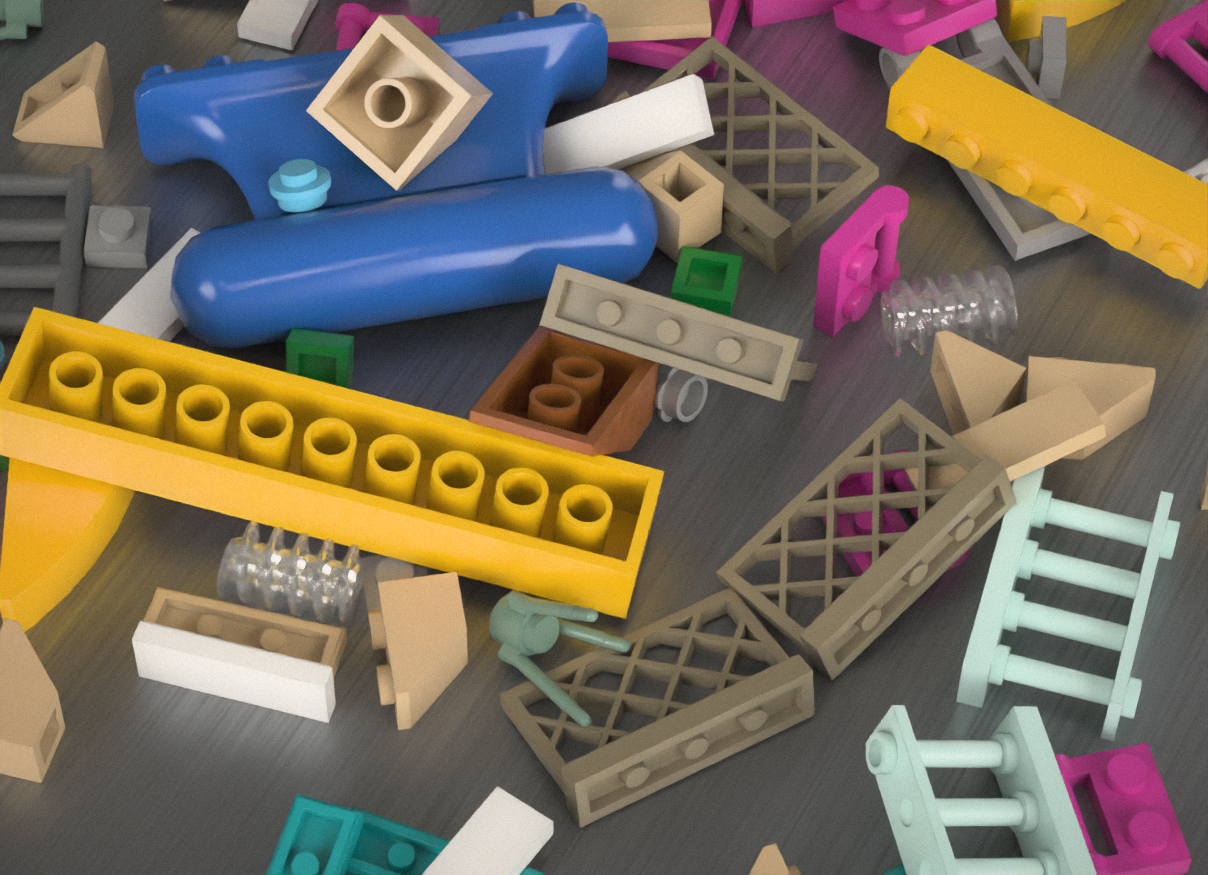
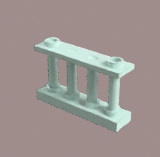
M1045 466L1015 479L1013 482L1012 490L1017 503L1004 514L962 665L956 702L982 708L989 683L1002 686L1004 679L1107 705L1108 710L1101 738L1114 741L1120 716L1134 719L1143 680L1130 677L1158 558L1171 560L1181 522L1168 519L1174 494L1161 491L1154 521L1150 522L1052 498L1053 491L1041 489ZM1045 523L1146 547L1147 550L1141 574L1038 549L1039 542L1028 539L1031 527L1044 529ZM1034 574L1132 598L1134 603L1129 624L1126 626L1025 601L1024 593L1014 591L1017 578L1030 580L1031 575ZM1019 626L1120 651L1121 656L1115 680L1010 654L1011 647L1000 644L1003 630L1016 632Z
M892 705L865 743L866 762L871 773L875 774L906 875H1097L1037 707L1013 706L989 740H916L905 705ZM925 768H990L996 776L1003 798H935ZM944 826H1009L1016 834L1023 858H955Z

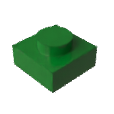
M682 246L671 290V298L731 317L742 272L743 256Z
M292 328L286 341V373L353 389L354 336Z

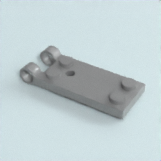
M994 18L956 34L957 44L963 56V59H960L961 61L1052 106L1003 37ZM884 47L880 50V68L890 89L921 53V50L908 56H903ZM948 160L1015 261L1091 234L1072 223H1066L1058 219L1054 214L1019 196L1007 193L1000 186L967 169H961Z

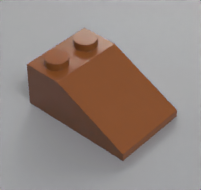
M540 325L470 410L469 422L591 457L628 451L632 449L652 421L659 363Z

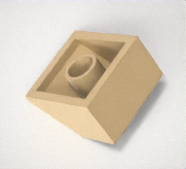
M379 15L306 111L398 191L458 139L493 93L404 15Z

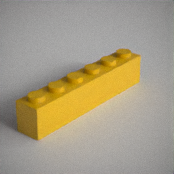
M929 44L891 87L885 128L897 133L904 140L916 143L949 160L953 165L961 169H967L1000 186L1007 193L1019 196L1054 214L1058 219L1066 223H1072L1107 241L1112 247L1126 251L1161 269L1168 276L1181 279L1198 289H1201L1208 280V184Z

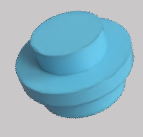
M296 159L282 164L279 167V171L270 177L268 185L270 194L278 200V206L282 210L305 212L316 209L327 201L326 191L331 186L330 172L326 168L316 165L314 161Z

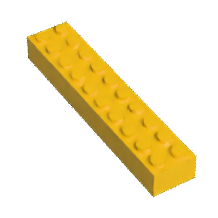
M34 307L0 383V455L448 573L457 572L459 576L562 603L591 608L597 612L623 619L627 617L665 472L605 455L591 457L475 424L467 419Z

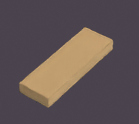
M533 0L534 18L555 15V12L561 6L568 3L577 2L584 4L589 12L595 13L603 19L608 34V42L711 37V16L708 0Z
M1074 379L951 437L980 459H983L986 455L991 457L1006 469L1009 481L1011 482L1106 438L1107 435L1104 423L1077 379ZM933 445L929 447V450L937 449ZM957 464L929 466V489L953 487L968 472ZM918 467L903 469L913 490L917 491Z
M157 587L143 622L157 623L330 665L333 670V679L348 642L347 630L345 628Z

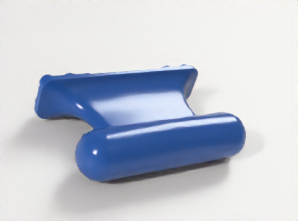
M573 2L561 6L555 12V15L530 18L524 12L513 11L500 17L496 24L479 26L476 30L430 36L429 38L493 94L458 139L398 191L306 111L354 48L271 61L258 59L238 63L229 56H215L208 59L202 68L179 72L169 65H155L148 68L143 73L142 83L134 91L133 97L138 139L144 157L158 165H178L204 160L215 162L225 169L237 182L255 218L253 221L215 226L190 238L176 256L171 275L170 297L187 332L210 347L240 349L287 341L292 328L338 333L548 298L558 264L620 283H625L638 277L651 259L659 238L655 205L641 183L623 171L599 166L546 174L544 168V130L551 108L553 106L588 100L597 95L605 85L607 78L608 34L603 19L597 14L589 12L584 4ZM296 159H308L314 161L316 165L326 168L330 172L331 186L326 191L327 201L322 206L310 211L288 212L282 210L278 206V200L270 194L268 185L270 177L279 171V167L282 164Z

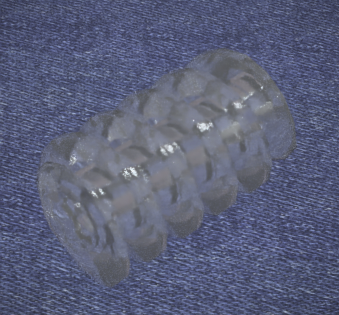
M1000 265L991 266L983 277L981 272L975 268L968 269L963 272L960 281L952 272H946L939 276L936 285L927 275L920 276L915 279L912 289L908 282L903 279L893 281L888 293L886 290H883L881 294L882 328L886 344L893 359L901 358L903 342L909 339L918 356L925 355L928 337H935V333L940 331L958 332L959 336L974 343L976 330L982 329L989 345H996L998 343L1000 326L1006 325L1009 333L1014 336L1017 333V305L1011 278L1006 270Z
M251 521L247 525L242 537L236 536L232 538L226 546L218 571V596L222 600L227 601L238 593L240 601L247 606H254L263 598L265 607L273 612L283 610L288 604L291 614L298 618H304L314 610L316 620L324 624L333 622L339 614L341 625L349 629L357 615L363 591L364 567L360 565V548L358 545L351 544L342 561L336 560L334 540L326 538L317 555L311 554L309 535L303 532L296 539L292 549L285 548V532L282 527L278 526L272 531L267 543L260 542L259 523Z

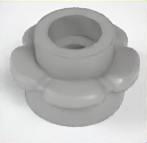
M671 366L662 370L657 376L654 405L658 408V417L665 422H670L672 418L682 422L693 420L701 411L707 397L708 385L705 377Z

